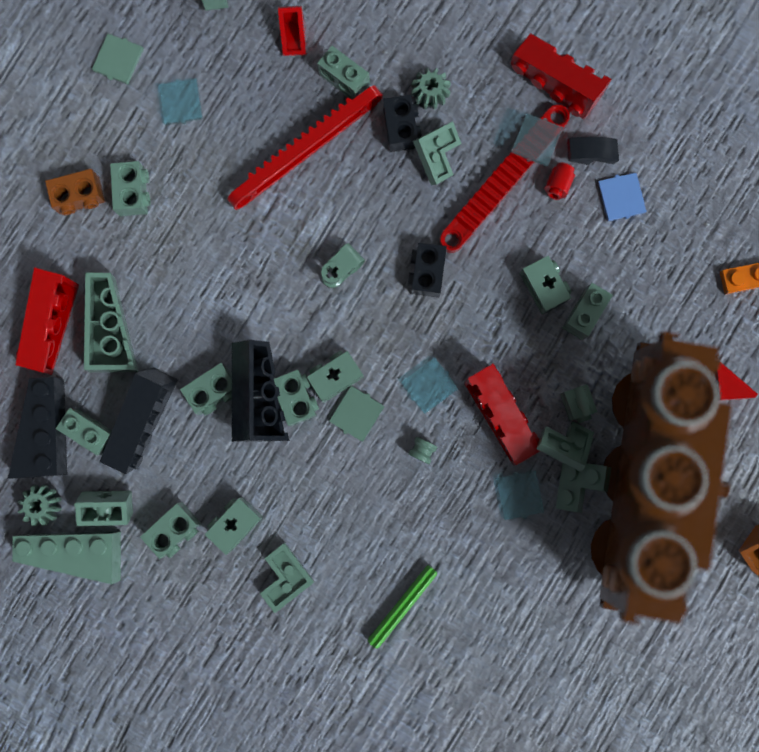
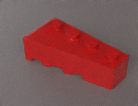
M531 33L513 54L510 63L517 74L526 76L536 88L546 91L550 94L552 100L562 103L572 115L583 120L601 99L612 80L606 75L602 79L594 75L595 69L588 65L584 68L578 66L574 61V57L567 53L557 54L556 47Z
M494 363L467 378L464 385L512 465L516 466L540 452L537 450L539 437L529 429L527 425L529 423L528 419L518 409L513 394L507 389Z

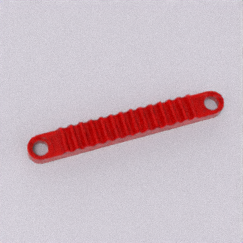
M373 85L353 100L346 98V105L340 103L338 111L331 110L332 116L324 115L323 123L316 121V128L308 127L309 133L302 132V139L300 140L294 138V145L287 143L286 151L279 149L278 157L272 155L270 163L267 161L263 162L264 168L257 166L256 174L249 172V179L230 193L227 198L228 202L235 210L246 206L373 109L382 100L383 94Z
M553 105L455 216L440 237V245L447 246L446 252L455 253L464 246L561 133L570 118L566 107L563 105ZM553 113H560L563 116V122L554 123L551 120V115ZM450 234L457 236L458 244L456 246L447 245L445 242L446 236Z

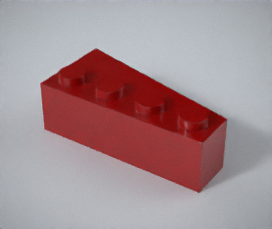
M34 267L19 348L15 356L16 366L50 375L53 374L79 284L64 275Z

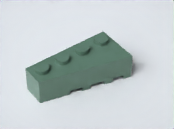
M85 272L84 370L88 372H139L115 277L111 273Z
M121 532L13 536L12 562L114 584L121 581Z

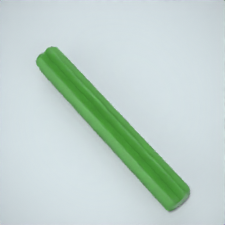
M429 565L423 569L368 638V642L372 647L378 649L437 576L435 569Z

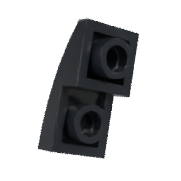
M595 136L571 137L567 139L569 162L589 165L593 161L614 165L619 161L617 139Z

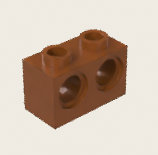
M92 169L45 181L51 208L59 214L71 215L78 209H94L99 206L98 204L105 203L100 178ZM92 187L90 193L84 195L85 189ZM65 193H68L67 199L61 201V197Z

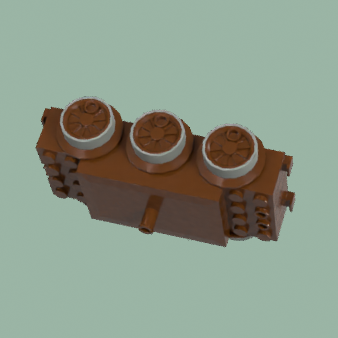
M666 331L659 333L658 341L653 344L640 342L636 345L632 372L622 378L616 385L612 395V412L618 424L623 427L621 445L611 451L603 466L611 467L608 492H606L607 496L613 501L611 519L604 521L595 531L590 544L591 559L596 570L602 575L599 606L604 609L620 610L619 620L639 625L640 622L635 619V616L682 624V618L686 616L688 607L685 600L686 589H689L692 584L696 570L710 571L719 500L720 497L727 498L730 493V483L727 481L723 482L722 478L732 405L719 403L718 386L714 380L715 371L719 369L721 361L720 355H718L719 347L677 341L674 339L679 337L680 334Z

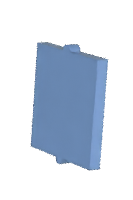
M637 173L623 176L616 175L614 178L598 181L607 221L621 218L627 220L630 216L647 212Z

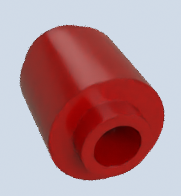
M559 162L552 168L544 188L548 197L554 200L567 197L575 177L573 166Z

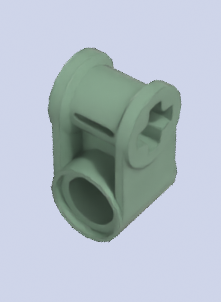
M349 243L339 249L335 256L322 267V281L329 288L338 287L365 262V259ZM330 271L332 274L336 272L337 278L332 276L328 278V272Z

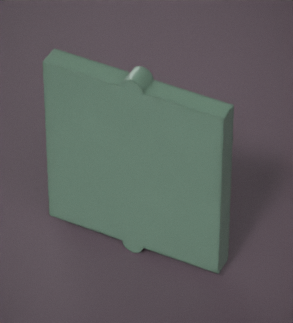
M107 34L92 70L107 76L109 80L114 79L128 85L144 48L129 42L127 38L121 39Z
M351 386L329 422L344 430V434L349 433L363 442L385 406L372 399L370 394H364Z

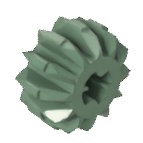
M426 68L424 74L418 72L416 80L412 81L411 86L414 89L411 90V95L416 97L415 102L417 105L424 103L423 108L425 110L428 108V105H432V108L435 110L437 109V103L444 105L446 102L445 98L450 97L449 88L451 83L446 80L445 73L438 75L437 68L434 69L433 73H430V70Z
M33 485L30 491L25 490L22 492L25 499L17 501L23 505V508L18 510L19 514L25 513L22 521L29 522L31 520L32 526H38L39 524L45 526L49 524V520H56L55 512L62 510L60 506H56V503L62 500L60 497L54 498L57 490H49L48 485H41L40 488L38 485Z

